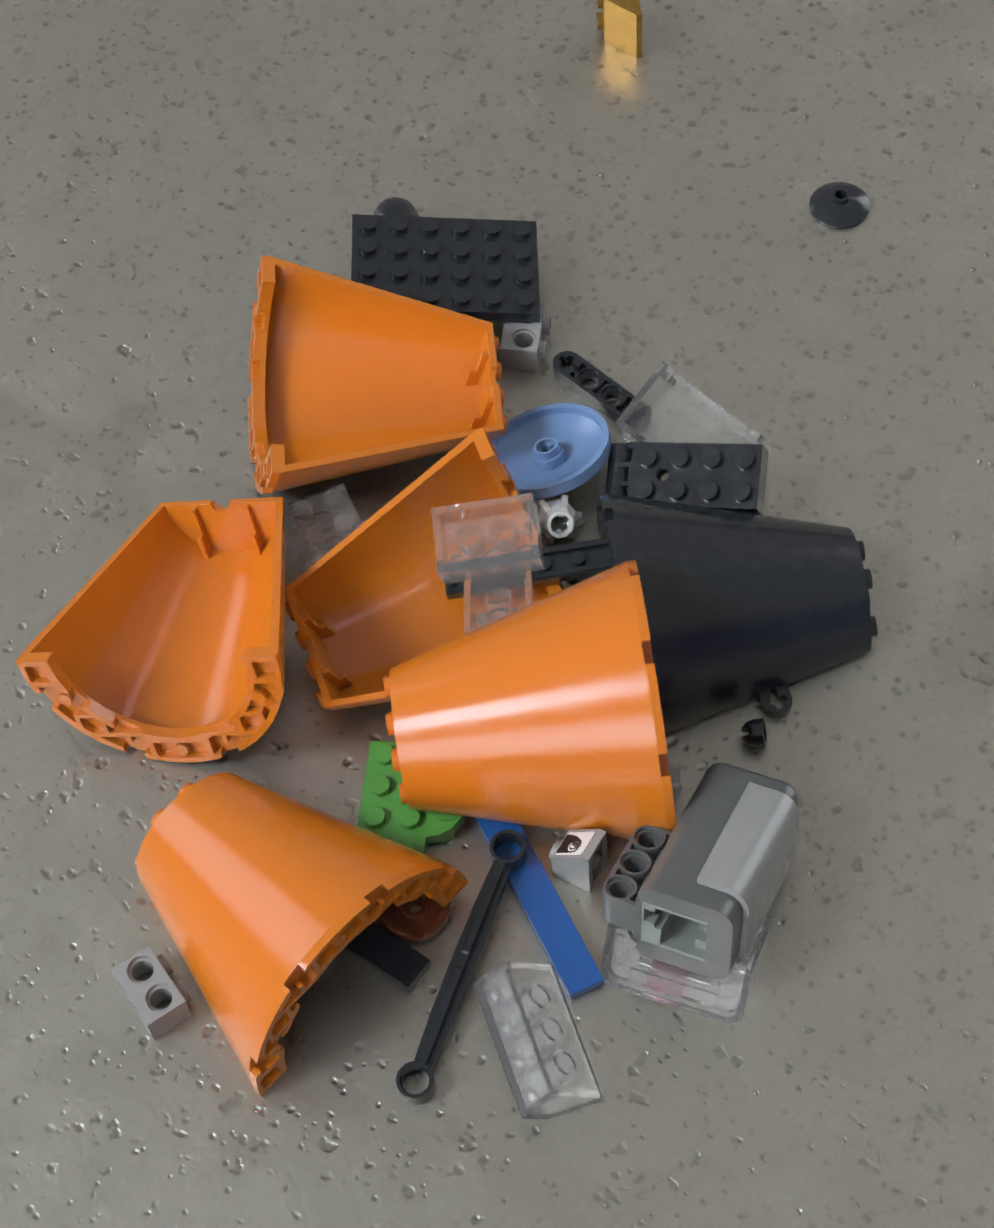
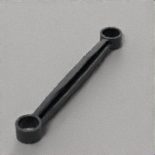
M502 830L496 833L490 841L492 866L473 905L442 981L415 1059L403 1065L397 1073V1088L401 1097L409 1104H424L435 1094L436 1080L432 1070L453 1026L481 957L510 873L521 868L527 859L525 840L517 831ZM505 842H515L521 847L519 855L509 860L499 858L496 855V850ZM414 1072H422L429 1076L428 1087L419 1094H410L403 1088V1082L406 1077Z

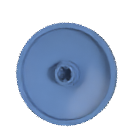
M554 403L539 406L515 416L508 421L506 434L501 435L492 442L498 452L501 463H505L522 498L542 499L571 491L591 479L606 463L611 452L612 438L607 422L596 410L580 404Z

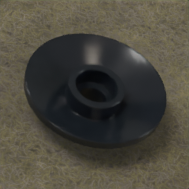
M832 182L814 191L810 198L809 210L812 217L825 227L838 230L849 229L861 224L867 218L870 211V201L861 188L846 182Z

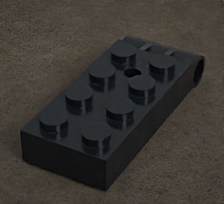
M612 443L611 452L608 457L605 493L763 515L769 451L763 444ZM669 473L668 478L661 481L662 476Z

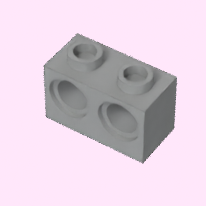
M540 303L539 323L504 321L499 349L502 369L538 372L540 359H546L547 341L544 340V335H550L551 316H546L545 303Z
M147 946L111 969L118 986L154 1040L192 1016L187 1005L192 998L181 981L176 984L173 983L169 977L173 970L162 953L156 957L151 948ZM153 973L149 979L138 981L142 974ZM171 1000L168 1007L156 1009L160 1002Z

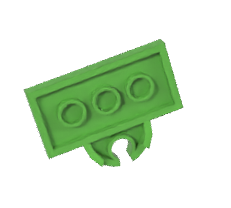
M370 741L357 826L423 854H427L428 843H444L454 839V834L463 825L465 817L410 809L408 804L402 805L399 791V783H403L401 771L394 772L391 759V750L396 748V742Z

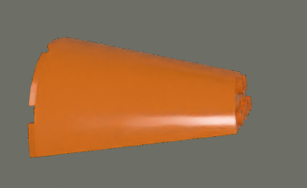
M261 255L256 283L258 302H254L248 379L252 383L251 396L248 398L251 463H255L256 471L253 472V480L259 493L272 494L448 452L481 427L484 428L491 441L497 440L501 435L506 434L508 420L506 415H502L505 393L504 389L499 387V383H496V381H500L502 374L501 362H497L496 359L499 349V338L494 336L493 323L278 258Z
M483 427L472 432L285 588L288 600L285 602V609L289 618L297 624L298 631L295 632V637L303 651L306 649L309 651V660L305 661L306 668L312 679L318 682L320 690L316 691V695L324 710L335 711L391 702V697L386 698L383 677L390 676V669L565 589L562 581L448 600L443 564L544 548L539 535L540 532L505 463H501L498 452Z
M284 498L231 499L228 507H221L218 503L213 502V500L161 502L19 655L16 664L35 693L44 692L53 702L51 709L84 734L123 752L127 751L128 746L143 750L148 759L183 763L204 762L223 758L225 751L237 747L241 751L256 742L273 723L284 693L286 540Z
M636 560L625 561L390 669V676L383 677L386 698L391 697L392 712L386 714L388 735H395L396 748L391 750V759L394 772L401 771L403 783H399V791L402 805L408 804L410 809L564 831L601 829L606 831L607 837L628 840L637 828L645 825L673 831L677 824L671 775L667 759V744L655 663H653L647 614Z
M228 772L216 773L194 784L187 783L178 792L177 797L166 808H162L154 814L151 820L152 826L146 834L135 860L137 874L254 1090L261 1097L288 1070L284 1058L285 1048L278 1041L279 1035L283 1037L289 1031L294 1017L300 1008L297 1000L318 980L335 957L392 903L398 907L418 899L424 893L442 908H445L469 883L466 877L450 864Z

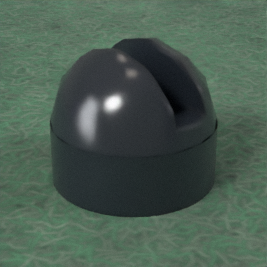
M764 718L747 721L742 726L741 732L749 734L742 736V741L752 747L767 746Z

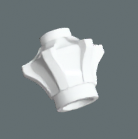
M562 494L560 499L545 501L542 498L538 501L541 507L534 522L537 528L546 536L545 543L552 544L555 539L568 537L572 540L576 537L573 534V530L577 520L583 518L582 511H575L568 503V495ZM555 516L561 517L557 522L552 521Z

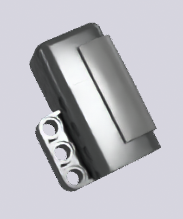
M726 763L711 765L706 770L673 831L645 825L633 832L605 880L603 886L604 918L613 925L634 931V937L637 938V949L650 958L717 980L726 978L733 965H738L744 960L794 860L799 823L798 792L791 784Z

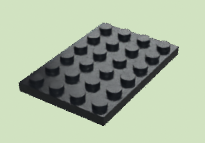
M352 214L351 281L485 321L539 323L540 294L536 221Z

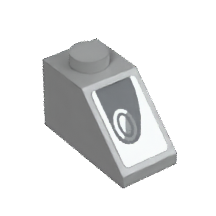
M601 829L568 830L563 840H556L551 848L549 859H551L552 874L590 893L607 866L606 831Z

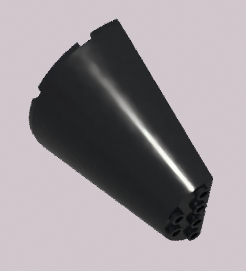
M610 493L597 495L596 512L600 538H607L612 567L630 560H636L651 638L653 663H655L665 735L758 697V693L769 689L771 692L775 690V686L782 687V683L787 682L788 685L871 651L872 637L878 635L875 616L870 614V595L868 589L873 587L870 569H864L862 561H865L863 541H856L854 533L849 527Z

